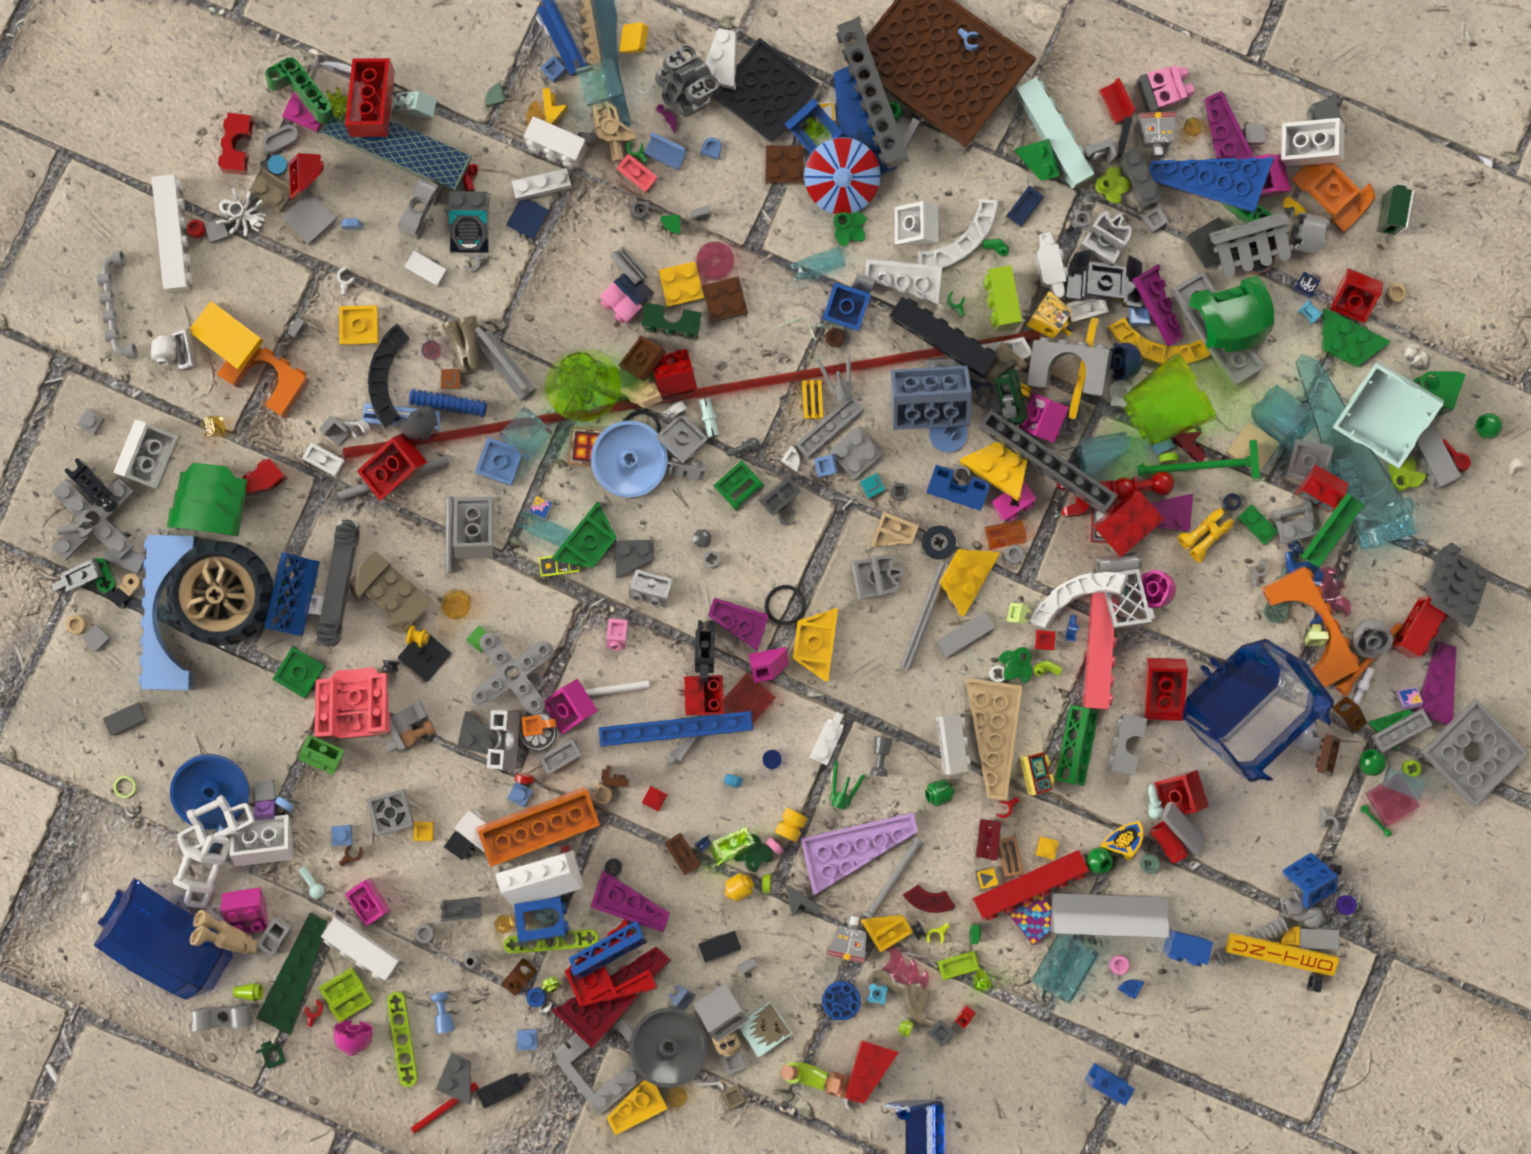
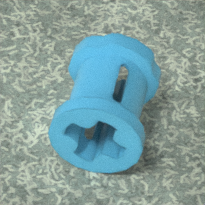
M1309 299L1298 312L1303 313L1310 320L1309 323L1312 324L1322 315L1323 311H1319Z

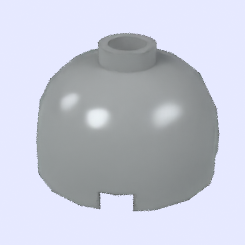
M1376 619L1365 620L1358 624L1352 636L1355 649L1360 656L1365 658L1378 657L1377 654L1382 652L1385 654L1392 647L1393 643L1390 629L1383 622Z
M1306 713L1298 716L1293 722V729L1289 730L1290 740L1295 741L1297 747L1301 750H1320L1315 714Z

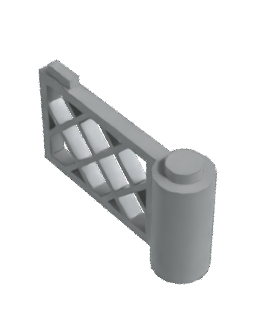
M1136 553L1124 554L1121 558L1119 555L1098 557L1096 560L1098 573L1113 572L1127 575L1128 577L1135 576L1137 582L1134 587L1126 583L1125 587L1131 590L1127 597L1123 594L1112 593L1110 595V593L1104 592L1113 629L1151 624L1155 617L1153 609L1148 608L1139 572V567L1142 566L1140 556H1137ZM1133 592L1141 598L1138 604L1129 599ZM1114 594L1124 600L1120 606L1112 603L1111 598ZM1125 602L1135 607L1131 614L1122 609ZM1138 609L1145 614L1146 619L1139 620L1133 615ZM1120 612L1128 617L1125 622L1117 623L1116 615Z

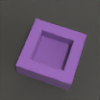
M275 799L255 802V821L275 819Z

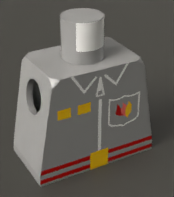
M1176 112L1140 113L1138 115L1137 124L1143 147H1152L1153 157L1164 156V147L1170 146L1173 142Z
M849 915L847 926L838 925L827 953L829 956L864 964L866 931L858 929L860 917Z

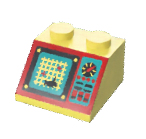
M1044 752L1020 756L1028 795H1036L1053 790L1052 785H1055L1053 775L1049 774L1048 766H1050L1048 755H1045Z

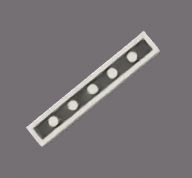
M174 174L151 177L163 290L167 293L191 290L190 284L193 283V280L188 270L191 261L186 251L189 242L184 232V228H187V223L182 213V210L185 209V204L180 194V191H183L182 181Z

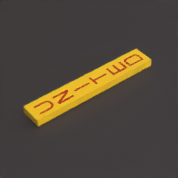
M1232 932L1229 933L1224 949L1227 953L1329 976L1335 975L1340 959L1338 956Z

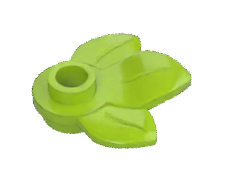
M1118 166L1108 168L1104 175L1100 176L1095 183L1097 192L1104 194L1107 200L1114 204H1120L1122 202L1121 194L1129 191L1132 187L1127 178L1121 177V168Z
M1415 457L1406 458L1400 468L1389 463L1388 471L1392 476L1390 484L1396 491H1404L1408 487H1417L1425 480L1426 474L1416 472ZM1397 479L1402 480V485L1397 484Z

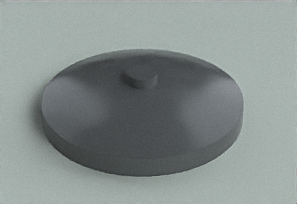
M662 1008L650 1012L637 1023L630 1038L629 1053L635 1070L644 1080L659 1087H677L688 1083L700 1072L707 1057V1038L702 1026L692 1015L676 1008Z

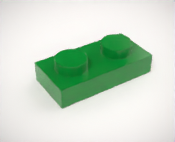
M1252 504L1237 517L1262 545H1265L1278 533L1276 528Z

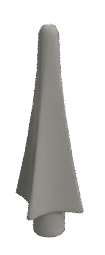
M698 736L689 737L670 752L672 756L667 762L672 766L677 761L680 763Z

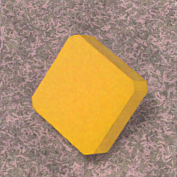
M642 22L625 24L622 28L620 52L626 55L644 52L648 25Z

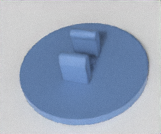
M966 426L930 428V441L936 449L942 452H955L966 442L967 428Z

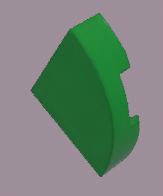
M679 215L661 216L662 224L668 231L681 235Z

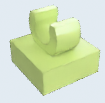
M1010 603L1007 621L1018 624L1029 623V620L1025 618L1026 613H1031V610L1028 608V605Z
M1321 624L1312 625L1310 632H1308L1305 638V646H1325L1329 635L1328 632H1321Z

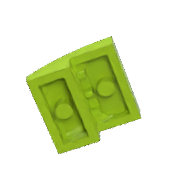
M353 966L319 986L320 992L328 1002L329 1008L338 1022L343 1021L373 1003Z

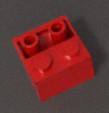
M687 349L664 354L653 369L661 397L697 389Z
M723 675L708 676V683H700V676H684L685 715L724 714Z

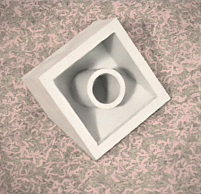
M920 201L894 207L895 245H926L939 242L938 204Z

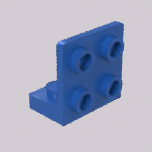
M1309 853L1283 869V875L1303 891L1302 905L1307 909L1337 891L1338 875L1313 853Z

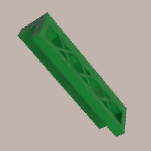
M1347 493L1301 557L1320 568L1365 505Z
M1070 705L1055 778L1056 781L1085 787L1099 711ZM1075 710L1082 711L1081 719L1077 722L1074 719ZM1076 729L1078 733L1077 738L1072 741L1070 735ZM1072 748L1074 754L1069 760L1067 758V751ZM1067 767L1070 770L1069 779L1062 778L1063 771Z

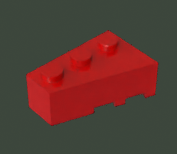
M860 1041L843 1098L864 1104L899 1052L866 1041Z

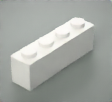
M339 916L333 918L321 936L325 939V944L332 948L335 946L340 949L341 955L348 959L350 957L357 961V966L364 970L366 968L373 972L371 975L380 981L382 979L387 980L401 961L399 957Z

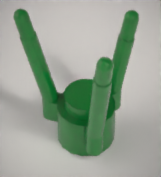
M834 761L832 790L829 799L832 800L831 806L846 810L847 805L850 806L851 800L865 775H861L849 796L846 794L850 782L849 776L846 778L842 792L837 791L836 794L838 761Z

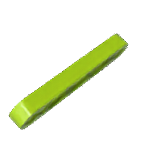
M594 929L569 930L570 932L566 933V935L573 934L576 937V942L573 945H568L563 937H556L557 943L553 947L548 946L546 939L538 940L535 948L523 946L524 949H521L519 945L515 946L514 950L507 945V943L511 942V939H514L515 943L518 942V935H512L505 939L503 946L506 952L511 954L584 948L597 943L599 935ZM589 932L592 936H595L592 943H589L588 940H582V944H579L580 938L578 933H582L581 937H586Z
M395 991L388 996L387 1005L398 1075L403 1086L411 1087L418 1080V1072L407 1002L402 992ZM397 995L398 998H401V1001L398 1003L399 1009L403 1007V1010L393 1013V1009L397 1007L395 1002L392 1003V999ZM397 1014L404 1016V1024L398 1025L395 1023L394 1018ZM399 1034L407 1035L408 1041L406 1044L398 1042L397 1037ZM408 1053L411 1056L410 1063H402L400 1059L401 1054ZM412 1065L413 1069H409V1075L414 1078L411 1080V1083H408V1080H404L407 1071L406 1069L402 1070V1068Z

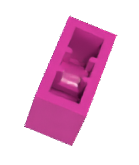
M1025 481L1021 490V499L1017 503L1018 507L1016 505L1011 506L1012 497L1006 493L990 503L1003 522L1005 520L1009 522L1019 516L1017 512L1022 509L1027 511L1034 506L1033 502L1036 500V497Z

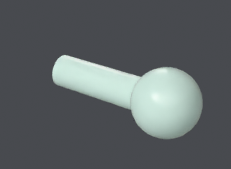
M302 866L298 870L310 887V896L313 899H321L325 894L324 887L315 882L306 866Z

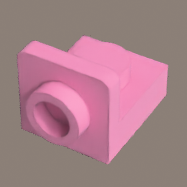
M608 620L607 648L612 650L626 649L628 620Z

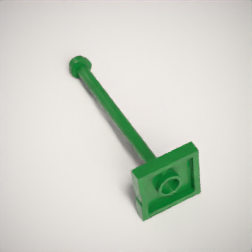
M1249 440L1250 456H1246V458L1145 466L1144 463H1141V465H1137L1138 476L1143 478L1145 474L1247 466V468L1251 467L1252 482H1260L1257 440Z

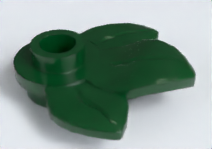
M748 834L744 837L742 844L735 849L734 859L736 862L744 861L746 868L754 873L758 870L761 861L772 862L773 855L770 847L762 843L759 836ZM749 841L755 842V846H754V847H750V846L748 845V842H749Z

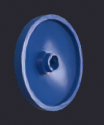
M201 754L188 759L177 769L170 785L172 806L176 813L190 825L192 823L187 816L188 810L200 808L217 800L216 798L221 795L225 797L232 808L243 803L247 804L250 795L248 779L239 765L231 759L217 754ZM220 807L199 816L204 829H217L220 823L228 826L225 815ZM245 809L233 813L236 820Z

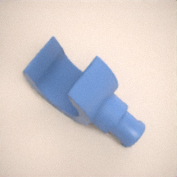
M960 28L958 34L964 39L965 48L969 51H977L979 45H970L968 40L979 38V33H968Z

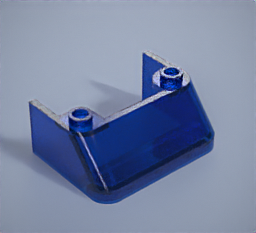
M900 1100L884 1104V1108L895 1109L899 1120H905L906 1154H945L944 1105L941 1101Z

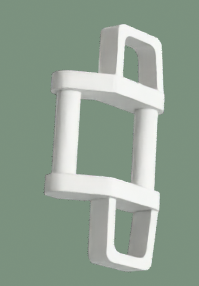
M221 795L216 798L217 800L200 808L188 810L187 816L193 826L177 835L182 853L184 854L186 848L184 838L194 831L200 844L193 848L201 850L206 842L207 835L199 816L220 807L225 815L228 828L213 834V836L227 837L231 834L236 835L255 824L256 821L250 805L243 803L231 808L225 797ZM246 809L249 820L238 826L233 813Z
M208 836L201 851L193 847L185 848V856L178 874L174 876L173 883L186 889L183 900L186 906L205 908L215 889L216 878L221 866L226 861L231 844L227 837ZM213 843L223 844L220 854L208 853ZM192 859L201 863L213 864L207 882L192 881L185 878ZM192 892L205 893L201 901L190 900Z

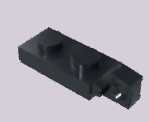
M528 1072L520 1076L517 1073H511L477 1089L476 1092L483 1108H486L520 1092V1090L524 1089L522 1085L529 1082L531 1078Z

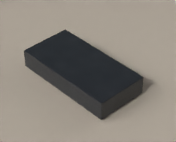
M1125 117L1121 125L1117 141V159L1125 151L1132 118Z
M735 930L698 944L705 962L741 949Z

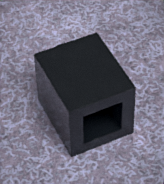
M457 830L454 831L444 845V848L461 860H465L466 857L470 859L476 850L473 848L475 845Z

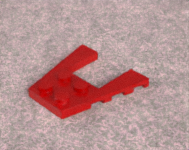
M624 919L622 923L617 928L612 929L606 937L628 926V921ZM632 930L628 932L627 938L633 935ZM615 938L611 941L610 947L622 940ZM597 948V949H595V950H594V953H593V956H595V955L601 953V952L604 951L605 949H602V948ZM579 958L575 962L576 965H579L582 962L586 961L587 958ZM572 966L564 971L580 1007L658 989L649 970L617 987L614 986L606 966L581 979L573 975L571 971Z

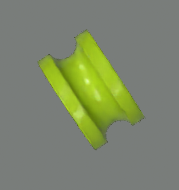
M1406 760L1402 764L1401 769L1404 775L1416 777L1421 772V765L1415 760ZM1414 764L1415 772L1408 773V765L1412 766Z

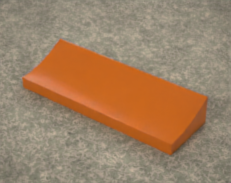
M582 787L475 828L489 866L492 867L598 827L600 824L588 789Z

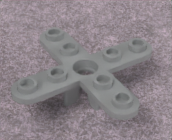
M493 633L484 634L480 639V646L499 672L472 691V702L477 706H485L504 691L511 688L529 713H541L545 708V702L526 675L551 658L553 646L547 641H540L514 660L497 635ZM512 668L517 669L518 677L510 679L507 676L508 670L510 671Z

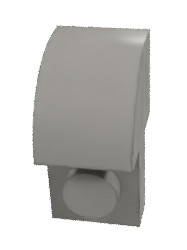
M274 917L256 946L273 957L284 940L288 938L293 927L280 917Z

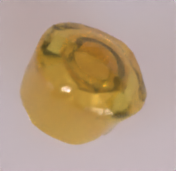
M459 589L447 591L441 602L443 614L450 619L465 617L471 608L470 595Z

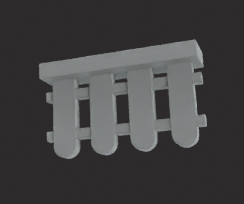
M1281 212L1209 233L1211 242L1217 245L1213 247L1214 252H1218L1221 265H1218V270H1223L1227 277H1231L1235 274V266L1241 265L1243 270L1251 271L1254 267L1253 261L1259 259L1262 265L1269 266L1272 263V256L1277 254L1280 259L1288 260L1291 257L1290 250H1294L1293 245H1289L1286 232L1290 231L1289 226L1284 225L1289 223L1288 215ZM1274 236L1276 249L1270 250L1267 237ZM1255 241L1258 254L1251 255L1249 243ZM1237 246L1240 259L1233 261L1230 248Z

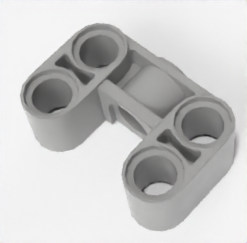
M422 178L418 181L409 204L398 223V229L402 233L417 240L421 239L426 227L424 223L426 214L431 205H437L442 194V190L438 185ZM416 204H423V208L420 211L414 210Z
M252 1004L196 1008L191 1011L192 1031H205L221 1026H231V1028L249 1027L253 1024ZM222 1011L228 1014L227 1021L221 1019Z

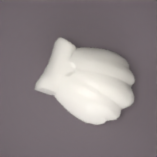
M1124 380L1115 381L1111 385V406L1127 407V401L1132 393V387L1128 382Z

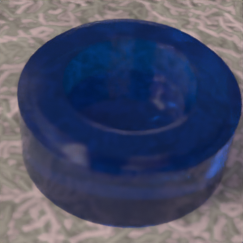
M768 750L764 753L762 761L765 767L775 769L780 766L782 758L778 751Z

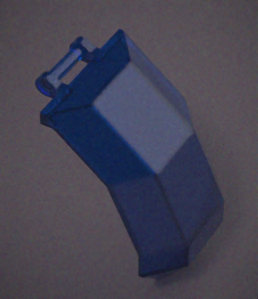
M133 878L126 891L117 889L115 892L116 896L103 918L100 917L97 922L103 927V930L95 941L94 946L132 973L185 1000L213 990L233 957L232 951L219 948L214 943L208 941L204 942L201 946L191 945L190 937L197 928L193 925L195 915L171 903L143 884L141 880Z

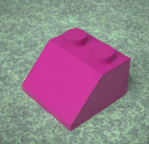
M1032 393L1026 407L1028 417L1024 423L1019 424L1018 428L1054 443L1060 433V427L1067 416L1069 407Z
M578 679L563 686L544 700L546 710L551 718L556 720V726L562 735L598 712Z

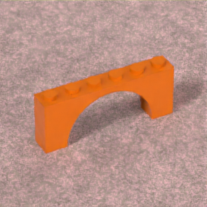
M1301 566L1263 586L1261 590L1269 605L1274 606L1285 601H1299L1312 607L1321 616L1329 639L1319 662L1309 671L1305 672L1314 689L1319 691L1359 670V660L1355 653H1351L1349 649L1350 643L1346 636L1343 637L1339 631L1341 630L1339 622L1331 616L1332 609L1330 605L1323 601L1321 588L1318 585L1315 586L1312 580L1314 579L1313 573L1309 568L1306 569V567Z

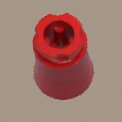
M1164 821L1156 824L1149 830L1172 863L1187 857L1188 852L1185 849V844Z

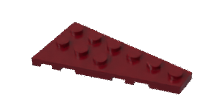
M654 947L636 958L634 962L621 967L619 971L610 975L615 987L647 970L651 971L655 980L672 960L658 947ZM643 993L586 1007H580L576 997H572L565 1004L551 1011L592 1049H595Z

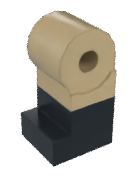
M127 574L117 590H109L105 596L116 606L124 609L142 588V578L136 574Z

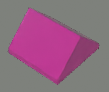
M371 878L364 880L345 894L365 927L391 911Z

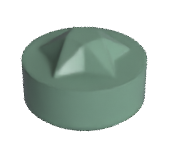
M1148 853L1142 857L1141 868L1144 872L1154 874L1160 869L1161 861L1157 855Z

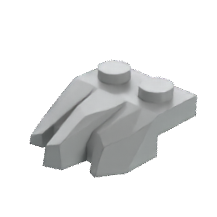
M1105 210L1098 216L1080 247L1084 250H1091L1092 255L1107 264L1113 265L1131 237V226H1121L1124 219L1121 213L1110 219L1109 213Z
M883 555L851 562L858 600L894 593L901 586L899 582L895 581V578L902 576L904 569L892 566L896 561V556Z

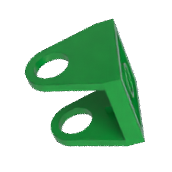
M1428 371L1422 376L1415 378L1413 382L1417 383L1420 381L1422 388L1444 400L1442 407L1437 413L1444 415L1454 410L1466 374L1455 371Z

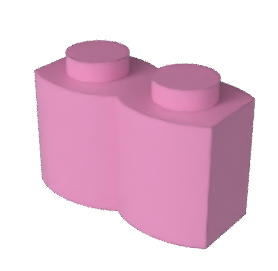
M614 282L600 295L602 299L600 303L608 311L612 309L616 313L614 317L621 324L625 322L628 325L644 309L641 304L636 305Z

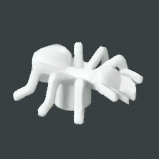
M232 188L236 202L226 199L219 203L221 213L231 218L216 221V224H229L237 220L235 227L231 228L229 232L233 234L234 231L238 230L242 220L244 236H247L248 227L246 221L249 220L252 229L259 232L260 230L255 228L254 225L262 227L263 225L258 221L264 222V219L260 216L266 217L267 215L263 213L251 215L250 213L258 210L263 201L259 200L255 207L246 211L251 202L250 197L252 193L248 191L247 201L242 206L236 189Z

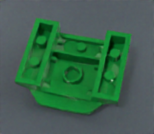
M192 463L185 472H180L173 508L169 509L167 527L239 537L248 480L235 478L232 471L226 466Z

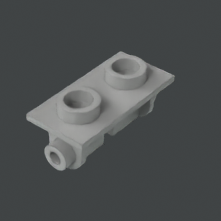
M675 456L669 457L667 464L671 465H667L666 469L669 475L683 477L684 471H688L686 478L697 481L700 479L704 480L707 465L703 464L702 461L687 460L685 463H682Z

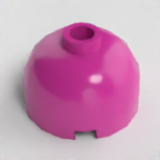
M1155 569L1142 574L1141 580L1148 607L1162 608L1170 604L1176 594V585L1173 578L1166 572Z
M352 1020L337 1023L333 1031L336 1047L349 1056H355L363 1052L372 1042L373 1026L371 1024L359 1021L360 1025L351 1024Z

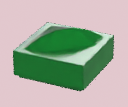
M971 923L969 942L971 944H978L982 936V930L978 923Z

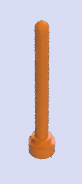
M1396 623L1390 629L1393 638L1402 629L1401 623ZM1365 658L1359 665L1360 669L1353 672L1347 679L1340 680L1335 688L1347 697L1352 692V684L1375 658Z

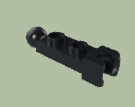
M76 458L77 469L70 471V469L66 468L65 473L83 490L98 507L102 505L106 512H114L118 507V503L114 498L110 497L113 493L84 461Z

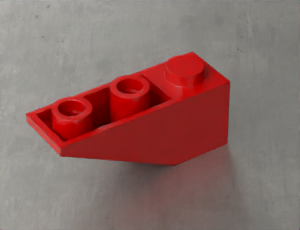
M263 459L257 464L258 468L253 472H247L242 477V479L248 480L245 496L273 490L288 477L272 459Z

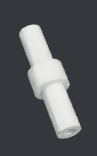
M1370 667L1367 668L1362 681L1359 680L1357 685L1358 690L1353 698V702L1358 705L1365 691L1367 692L1370 687L1369 682L1375 671Z

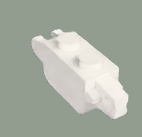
M1051 232L1039 235V250L1034 257L1041 286L1050 288V292L1061 300L1065 294L1064 284L1068 278V271L1066 267H1063L1062 260H1064L1063 250L1059 249L1058 244H1055Z

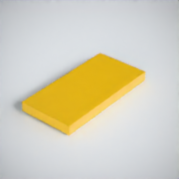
M212 301L209 302L190 327L192 335L240 371H242L264 341Z

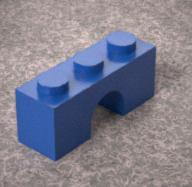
M935 465L926 493L981 511L988 494L990 482L972 477L969 484L964 486L958 485L952 480L954 470Z

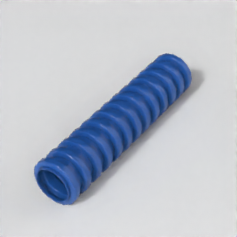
M414 388L410 391L409 403L412 406L413 404L416 406L421 405V407L431 406L435 410L437 408L441 411L445 409L447 412L451 410L452 413L457 411L458 414L462 412L464 415L466 413L470 416L474 414L476 417L480 415L481 418L486 414L487 403L484 400L480 402L478 399L474 401V399H463L461 396L457 398L455 395L451 397L449 394L447 396L443 393L439 395L437 392L433 394L432 391L428 393L426 390L422 392V390L416 391Z

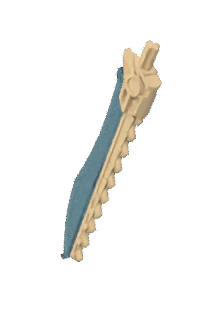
M580 0L585 5L581 8L580 14L587 20L585 24L583 23L582 30L589 36L585 39L584 45L591 51L589 55L587 54L586 61L593 67L589 70L588 76L595 82L591 86L590 92L597 98L592 104L596 139L599 142L610 145L612 162H620L623 160L621 143L636 140L637 137L634 130L630 128L632 122L619 69L617 10L614 0H594L612 100L611 104L607 99L590 0ZM616 107L620 110L622 123L619 121Z

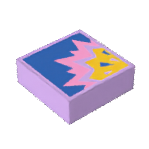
M1417 687L1397 692L1403 710L1423 705Z

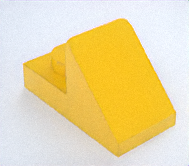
M544 88L542 91L546 122L556 126L567 113L568 106H553L556 105L555 94L551 93L550 88Z

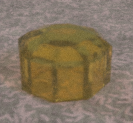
M1191 117L1185 121L1183 131L1186 136L1195 137L1201 133L1203 125L1200 119Z
M506 914L498 916L494 922L495 930L501 934L510 932L514 926L512 918Z

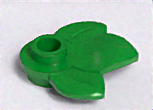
M860 212L836 214L833 224L836 228L835 238L841 246L846 247L849 240L856 242L864 241L865 233L861 225L866 222L867 218ZM845 219L846 224L841 225L839 220Z
M1019 647L1015 651L1005 650L1001 653L998 660L1006 664L1004 668L1005 680L1019 677L1023 683L1029 681L1033 669L1030 664L1032 655L1027 648ZM1021 653L1025 654L1024 660L1020 658Z

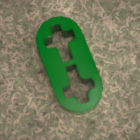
M95 558L97 562L104 564L101 567L103 577L107 581H111L108 589L103 587V584H105L103 577L96 579L95 583L98 589L105 593L109 590L114 591L117 583L109 563L105 559Z

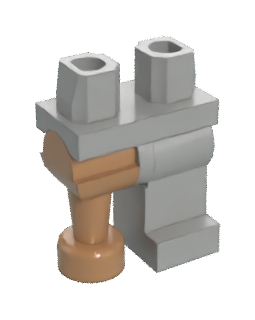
M421 701L390 717V732L394 739L385 743L389 752L403 751L414 745L417 739L425 734L431 736L436 733L430 720L423 722V727L413 730L411 726L429 717Z

